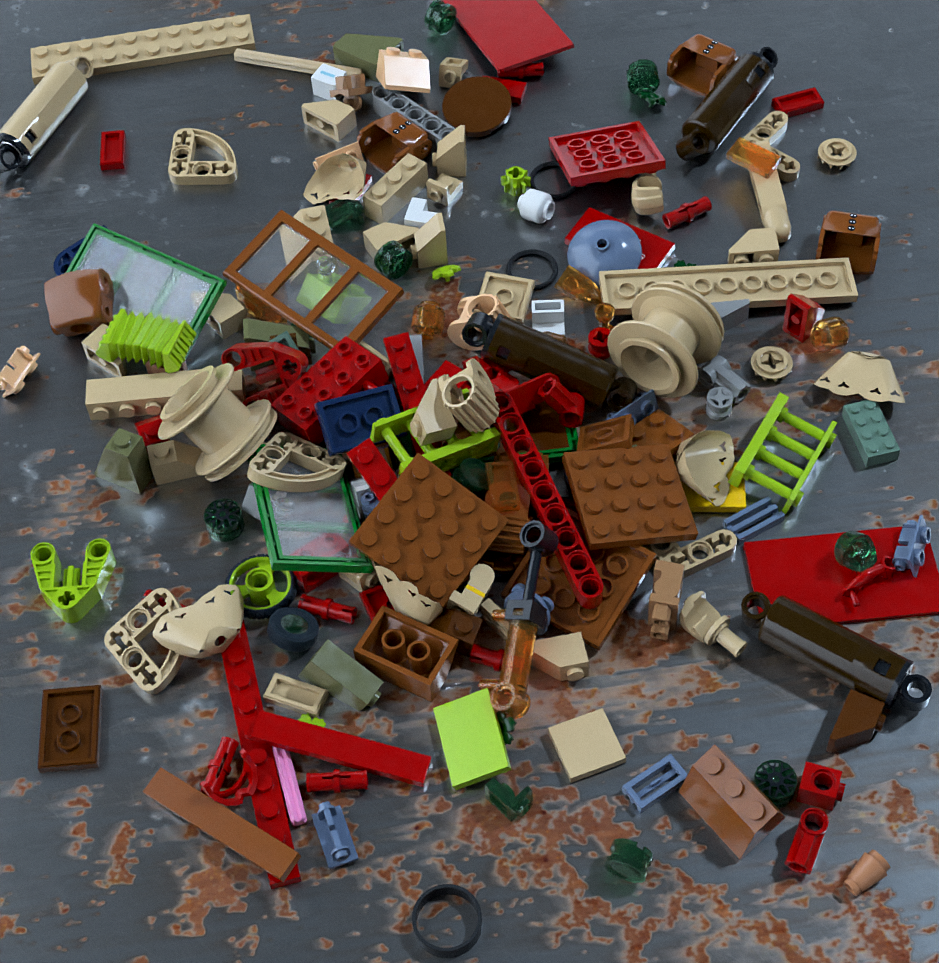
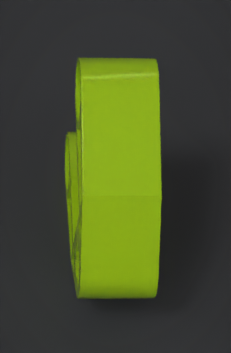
M94 539L86 547L85 561H83L82 585H80L81 569L70 565L68 569H64L63 587H61L62 566L54 546L50 543L42 542L35 545L30 553L39 589L45 602L64 622L71 624L80 621L102 599L116 565V558L110 543L105 539Z

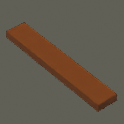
M161 767L143 790L147 797L282 882L285 881L301 858L297 851L218 802L213 801L207 795Z

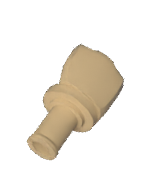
M641 173L632 183V205L636 213L640 215H650L664 211L662 183L656 176V173Z
M699 591L686 598L683 608L679 613V621L682 628L698 641L706 643L708 646L718 642L731 652L734 657L740 656L748 643L728 629L731 621L730 618L726 615L721 617L719 612L706 600L705 592Z

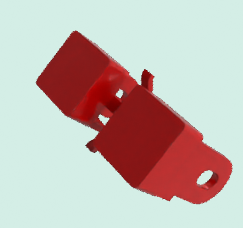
M472 357L485 370L492 383L494 392L506 391L512 396L520 415L535 408L536 404L544 401L537 395L538 388L543 384L544 380L552 377L560 382L559 377L555 374L545 373L519 384L516 378L507 373L511 370L483 357ZM471 358L462 361L463 370L467 368L466 362ZM503 406L498 407L500 410L505 409Z

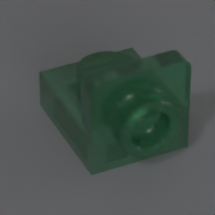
M337 199L325 206L329 226L332 229L341 226L353 218L360 225L365 223L363 218L365 210L359 200Z
M494 777L485 784L486 799L511 822L518 815L520 817L524 816L533 805V792L529 786H526L515 797L514 791L506 783L500 784Z

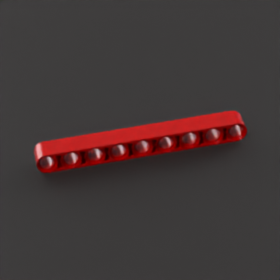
M495 391V401L498 403V407L503 406L505 409L499 410V416L496 418L495 423H493V427H496L501 434L500 441L522 487L526 489L530 496V503L538 520L554 531L559 538V544L554 553L578 603L585 609H595L600 606L603 599L602 579L512 396L506 391ZM509 428L517 429L513 432L507 431V429ZM520 450L527 451V453L525 454H519L517 452ZM534 472L538 473L539 475L531 477L527 474ZM541 495H547L550 498L542 500L538 497ZM552 518H559L562 521L559 523H552L549 520ZM569 541L573 543V545L565 547L561 545V543ZM575 565H582L585 567V569L577 571L574 570L572 567ZM586 589H594L597 593H595L594 595H587L583 591Z

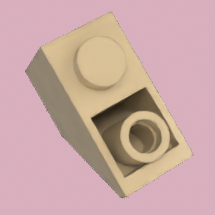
M775 227L750 229L729 249L727 264L778 261L780 249Z

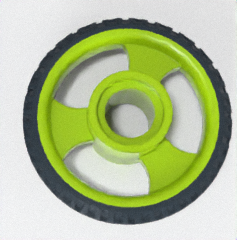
M257 554V556L253 555L249 556V558H244L240 563L238 562L233 566L226 577L225 585L229 584L239 587L243 599L249 597L255 605L265 606L250 607L244 604L245 618L248 617V619L253 620L269 619L277 609L289 607L296 597L298 583L293 571H281L287 578V589L285 592L276 590L273 572L275 571L271 569L268 554ZM250 570L245 577L246 584L237 585L238 579L246 571ZM232 590L231 592L225 591V593H228L230 595H232V593L235 592L234 590Z

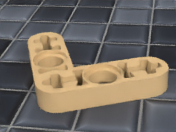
M782 111L769 113L740 141L739 156L746 160L744 144L768 139L771 146L787 130V114ZM766 133L769 135V137L762 138L759 137L758 134ZM771 146L779 179L785 182L795 181L799 177L800 163Z
M722 529L681 548L677 542H668L669 547L665 550L657 549L654 544H648L645 547L656 553L657 560L685 565V578L732 556L736 551L737 538L732 531ZM719 541H722L723 543L729 542V546L726 547L724 544L719 545ZM702 550L708 556L701 560L696 559L692 553Z

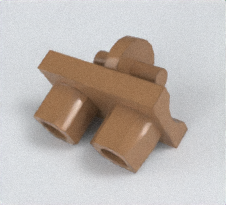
M351 74L335 77L336 90H329L330 98L344 96L343 103L350 105L357 112L362 106L360 95L372 93L373 86H366L365 74Z

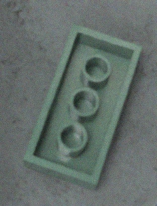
M865 400L844 405L842 417L865 467L898 460L900 448L878 403Z

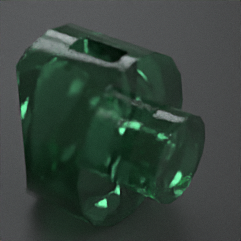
M847 531L838 538L835 544V558L840 565L862 572L874 566L877 561L873 541L866 534L858 531Z

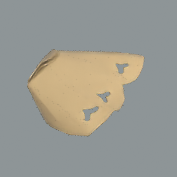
M343 152L328 158L319 166L307 183L303 193L304 197L314 205L334 198L339 200H355L364 191L367 163ZM348 161H354L356 168H352ZM318 193V199H316L315 196H312L311 194Z
M861 351L847 352L813 384L829 389L838 395L848 396L859 393L870 401L905 403L903 392L890 360L872 353ZM826 377H828V380H829L830 382H826L825 380H824V381H820V380H821V379H824V378H826ZM843 382H845V384L849 386V388H846L844 386L838 387V385H841ZM878 388L881 394H878L877 392L872 393L870 391ZM894 390H895L896 393H897L898 395H900V397L897 396L896 394H895V395H891L890 393L894 392Z
M705 430L680 443L676 454L675 466L680 481L715 506H720L724 503L729 491V482L726 474L734 464V446L730 434L723 431ZM724 441L726 442L724 445L726 452H724L723 449L719 446ZM726 458V459L723 461V462H724V465L721 464V462L719 461V459ZM718 482H720V485L718 486L720 491L713 487Z
M373 562L379 581L396 612L427 626L443 612L440 603L419 594L417 587L412 583L400 581L391 570L378 566ZM421 601H423L425 604H429V605H431V606H425Z
M229 584L218 585L215 589L203 595L194 605L179 608L161 616L154 628L153 637L164 647L188 657L205 658L224 652L240 632L244 618V599L239 587ZM232 590L235 591V592L232 593V595H230V594L224 592V591H229V592H231ZM213 597H215L214 603H206L207 601H210ZM186 613L182 619L175 618V616H181L182 614ZM167 623V631L160 633L164 629V624ZM219 636H224L225 642L216 646V639Z

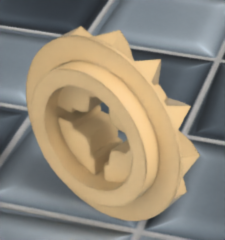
M840 138L825 140L818 148V158L821 159L822 164H829L830 169L833 166H837L840 170L843 166L850 167L857 155L855 146L849 141Z
M765 346L756 350L751 357V369L754 370L755 376H762L764 381L767 378L773 379L774 382L778 378L785 379L787 374L792 371V357L782 348ZM769 359L771 360L773 365H776L774 369H772L770 365H767Z

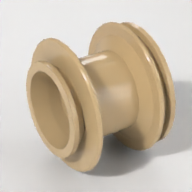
M656 282L649 285L635 297L631 311L633 320L619 323L611 330L608 336V350L612 361L622 375L632 379L636 383L637 388L645 392L653 389L655 395L660 397H682L694 390L698 382L699 375L696 364L706 363L717 356L724 339V324L715 307L697 291L675 282Z
M225 363L216 368L207 366L195 373L172 395L160 414L162 423L158 430L159 439H170L183 432L202 450L196 463V474L204 476L210 482L224 478L242 465L264 442L277 420V412L271 408L269 400H258L246 407L227 388L234 373V366L231 363Z

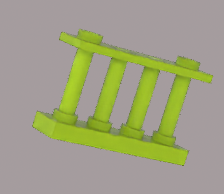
M467 388L462 390L464 401L469 397V390ZM418 406L388 418H381L372 424L370 436L372 442L377 443L386 440L401 462L398 477L414 457L409 456L396 435L409 431L413 436L410 423ZM496 427L484 430L483 432L478 431L475 433L472 431L470 432L472 436L464 439H458L453 433L450 439H446L448 445L441 448H434L432 444L421 446L418 438L414 437V439L425 453L422 456L445 472L496 452L501 434Z
M779 392L734 468L728 482L738 488L742 479L747 481L751 479L787 499L782 509V512L787 514L791 505L797 507L804 495V492L800 491L821 451L824 447L829 449L837 434L833 433L837 422L832 420L826 432L789 413V409L785 407L789 397ZM776 421L779 423L783 421L821 441L816 451L777 431L778 428L774 426ZM765 440L769 442L772 440L810 460L805 470L767 451V447L763 445ZM761 459L799 481L792 490L755 470V466L752 465L753 460L760 461Z

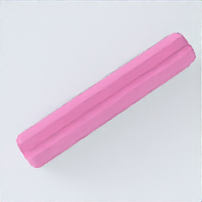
M272 747L291 824L293 826L305 824L307 817L290 751Z

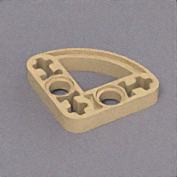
M183 128L175 132L168 166V173L172 183L176 185H224L236 181L238 177L236 158L232 148L225 140L201 129ZM196 144L215 150L225 161H194ZM181 154L188 155L187 157L182 159L177 158V156ZM200 171H208V173L205 175L197 174Z
M279 432L250 461L247 477L258 485L274 490L311 492L327 488L343 477L346 460L340 455L329 457L328 450L291 433ZM304 454H309L314 457L305 456ZM267 456H273V457H276V458H278V459H272V458H269V457H267ZM288 461H291L315 473L294 475L280 473L279 471Z
M157 588L112 626L104 637L106 647L141 689L152 695L160 693L169 685L179 671L185 657L169 650L165 662L159 668L139 644L155 628L161 616L182 608L176 597L165 588ZM161 597L167 603L164 607L158 602ZM150 607L156 615L153 616L147 609ZM185 613L181 616H175V618L182 619ZM146 615V624L141 628H135L134 621L137 616ZM118 635L122 637L121 640L128 647L127 649L123 650V648L116 644L115 638ZM140 653L142 655L141 663L136 667H130V657L133 654ZM146 670L155 677L156 683L153 686L149 684L148 678L143 674Z

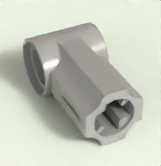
M720 355L715 356L711 361H708L698 369V380L704 387L708 389L724 387L730 390L733 394L734 404L741 403L750 392L751 386L735 374L729 362Z

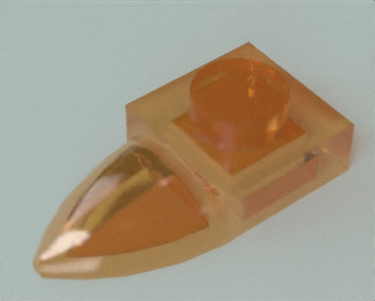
M568 265L554 288L574 301L577 298L591 304H602L601 292L598 286L590 278Z

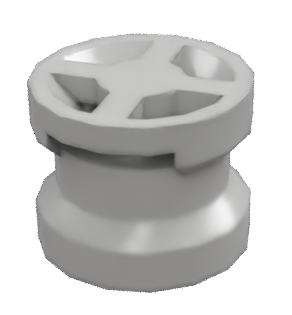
M724 387L711 389L707 393L706 414L713 420H725L731 415L733 394Z

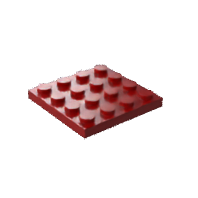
M640 121L548 137L549 147L571 187H583L593 182H608L611 179L620 177L631 178L636 174H652L658 170L666 169V160Z

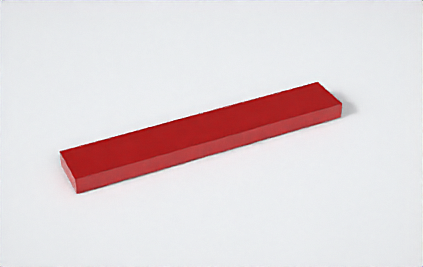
M262 710L259 711L250 736L251 741L353 769L367 770L368 773L419 787L424 786L431 763V756Z

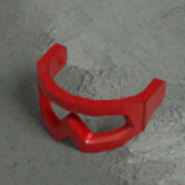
M244 749L239 751L244 761L243 771L238 781L231 788L215 792L211 790L209 784L205 781L200 783L206 795L213 801L225 806H237L243 804L244 797L254 794L258 783L257 766ZM250 772L251 779L248 787L241 788ZM236 793L235 798L226 799V797Z

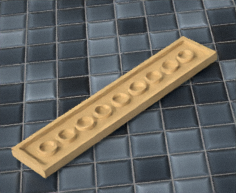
M250 14L30 48L32 79L34 85H36L53 65L79 56H85L92 62L94 68L93 76L232 54L237 48L256 50Z
M849 258L599 271L598 277L604 316L632 315V303L635 297L649 285L661 281L675 282L690 287L704 296L710 303L749 299V308L786 306L787 297L791 293L803 295L818 304L857 302L858 292Z

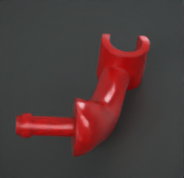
M884 556L878 565L865 569L844 587L843 595L851 597L854 607L860 606L856 594L861 587L876 576L880 575L883 578L892 576L896 568L888 566L892 561L890 556Z

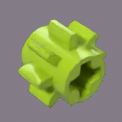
M519 166L506 169V176H501V185L504 186V192H508L512 196H520L526 192V187H531V177L528 176V170H524Z

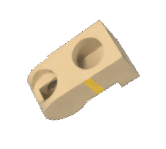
M485 564L475 565L470 572L467 585L462 594L454 590L446 608L457 609L475 616L491 589L495 578L493 569Z

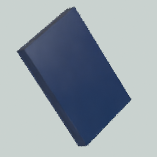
M392 384L318 402L314 405L329 457L349 452L370 438L372 424L377 420L401 413ZM407 431L396 435L398 439L406 437L408 435ZM386 440L374 443V445L384 443Z

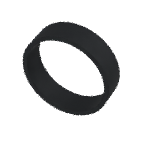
M453 884L438 885L424 892L415 903L412 912V925L416 940L425 951L441 958H453L468 952L477 943L482 931V913L477 899L465 888ZM456 895L462 897L477 912L478 923L474 933L467 941L458 946L450 948L434 946L427 942L417 929V918L421 909L427 902L437 896Z

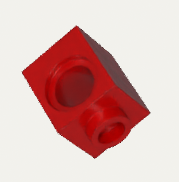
M806 761L796 801L832 811L835 800L842 801L846 785L840 783L842 771ZM823 784L828 787V790H820L816 785Z

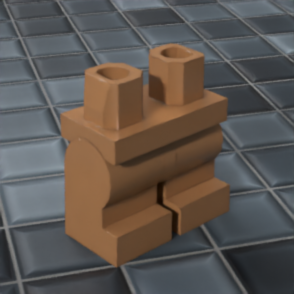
M656 559L653 591L649 598L647 624L652 626L650 633L652 638L667 640L669 630L676 631L685 568L683 564Z

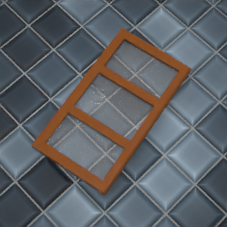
M280 210L223 271L225 278L329 349H332L345 336L359 344L404 294L403 288L283 210Z

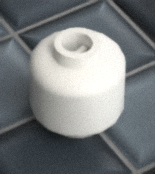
M529 189L524 195L519 197L517 207L523 219L542 224L552 218L555 211V202L549 193Z

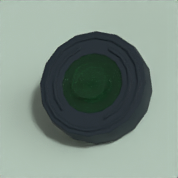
M283 607L277 609L270 616L267 633L269 639L281 649L291 652H303L315 644L319 633V625L309 612L296 607Z

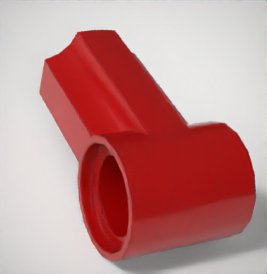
M552 377L544 380L543 384L538 388L537 395L559 414V422L563 426L568 428L579 427L583 422L585 398L578 393L569 392L560 382Z
M813 807L806 809L802 813L784 863L792 871L800 874H811L828 828L829 820L824 811ZM814 822L820 827V830H810L805 823Z

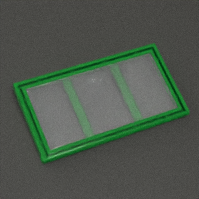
M96 223L91 226L66 271L68 273L76 270L102 268L110 275L111 281H113V316L118 314L122 308L126 310L127 315L133 310L135 316L142 311L144 317L152 312L154 318L161 314L163 320L169 315L170 321L172 322L177 318L178 324L186 320L197 334L193 341V346L227 285V281ZM190 347V349H189V351H188V353H187V355H186V357H185V360H186V358L188 357V355H189V353H190L192 347Z
M261 444L247 459L248 464L266 444ZM304 454L305 456L314 457L309 454ZM267 456V457L272 458V459H278V458L273 457V456ZM288 461L279 471L280 473L294 475L315 473L291 461ZM346 469L344 470L343 477L333 485L311 492L279 491L253 482L272 570L371 573L373 571L372 561L349 544V540L361 526Z

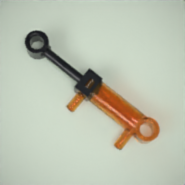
M537 520L526 523L520 532L521 543L531 553L523 600H508L506 610L495 609L491 613L494 621L510 622L500 679H481L478 684L480 690L488 688L492 691L490 702L493 708L514 719L523 717L530 708V697L527 694L536 636L538 628L544 629L547 609L534 601L541 558L553 554L559 544L557 534Z

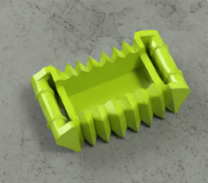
M121 308L119 313L113 316V321L109 323L106 334L99 341L96 355L108 362H113L118 357L122 362L126 357L128 363L134 358L135 363L142 359L145 365L149 360L151 367L156 363L157 369H159L163 364L165 372H177L182 363L185 362V357L190 347L193 346V341L197 334L186 320L178 324L177 318L171 322L169 315L163 320L161 314L154 318L152 312L144 317L142 311L135 316L133 310L127 315L126 310Z

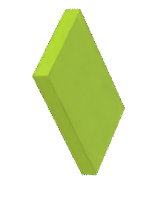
M488 688L433 708L452 787L455 790L512 770L492 695Z

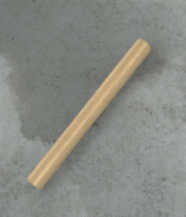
M237 48L234 52V60L236 62L314 74L324 63L346 71L347 76L362 74V69L241 48Z

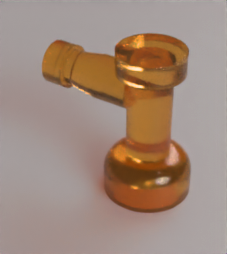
M609 303L598 304L594 309V316L599 321V327L608 328L611 331L614 326L609 323L615 317V308Z

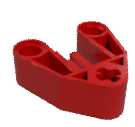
M278 342L236 343L223 352L221 361L222 364H233L234 371H238L273 359V364L255 370L256 380L259 381L260 385L281 378L282 381L249 396L243 402L247 407L252 404L253 400L266 399L272 404L305 373L309 363L307 356L302 351ZM233 351L240 355V363L234 360L232 356ZM290 362H291V363H295V362H296L297 367H296V366H292V367H291Z

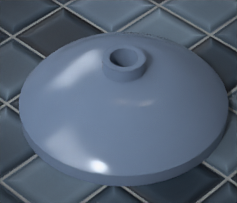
M600 220L584 226L575 234L569 244L567 258L573 275L580 282L590 287L600 288L599 271L638 269L642 259V248L637 234L629 226L614 220ZM601 244H606L603 248L599 247Z

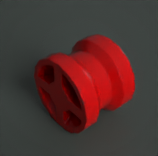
M594 328L588 335V353L602 360L610 357L607 343L611 331L608 328Z

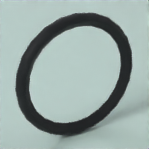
M558 161L544 162L533 169L529 176L531 177V189L539 190L534 184L535 174L548 166H560ZM572 186L564 193L550 195L552 199L564 198L572 194L577 187Z
M524 250L512 256L508 261L506 274L512 276L511 267L513 263L521 256L537 254L551 262L553 266L551 277L544 283L535 285L534 290L547 287L556 279L558 274L556 260L550 254L541 250Z

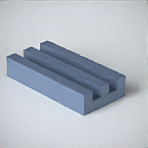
M769 496L723 520V527L725 530L732 531L736 535L738 545L747 542L784 521L785 514L782 511H778V506L771 503L772 499ZM768 515H773L772 517L764 520L763 522L753 526L754 524L758 523L759 520L767 517ZM748 526H753L752 528L742 532L741 534L737 533Z
M669 754L624 784L622 791L630 797L631 803L637 806V810L641 814L681 787L688 774L676 759ZM671 765L673 769L635 793L634 790ZM676 775H679L677 778H675L674 780H672L671 782H669L668 784L654 792L652 795H650L643 801L641 800L642 798H644L645 796H647L648 794H650L651 792L665 784L667 781H669Z

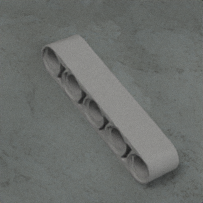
M382 84L372 89L374 112L380 117L393 112L402 114L427 132L428 139L432 141L431 150L437 152L438 142L455 129L397 90L384 89Z

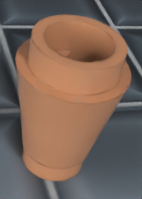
M872 849L869 853H863L843 884L853 895L858 896L887 877L886 872L891 867L881 854Z

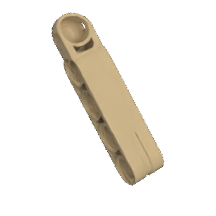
M769 140L744 144L746 163L764 228L775 227L778 243L786 242L791 237V224Z

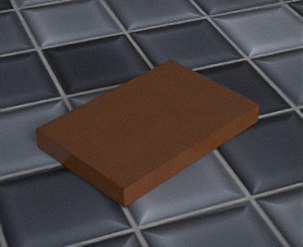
M101 685L43 690L37 768L40 773L99 768L103 694Z

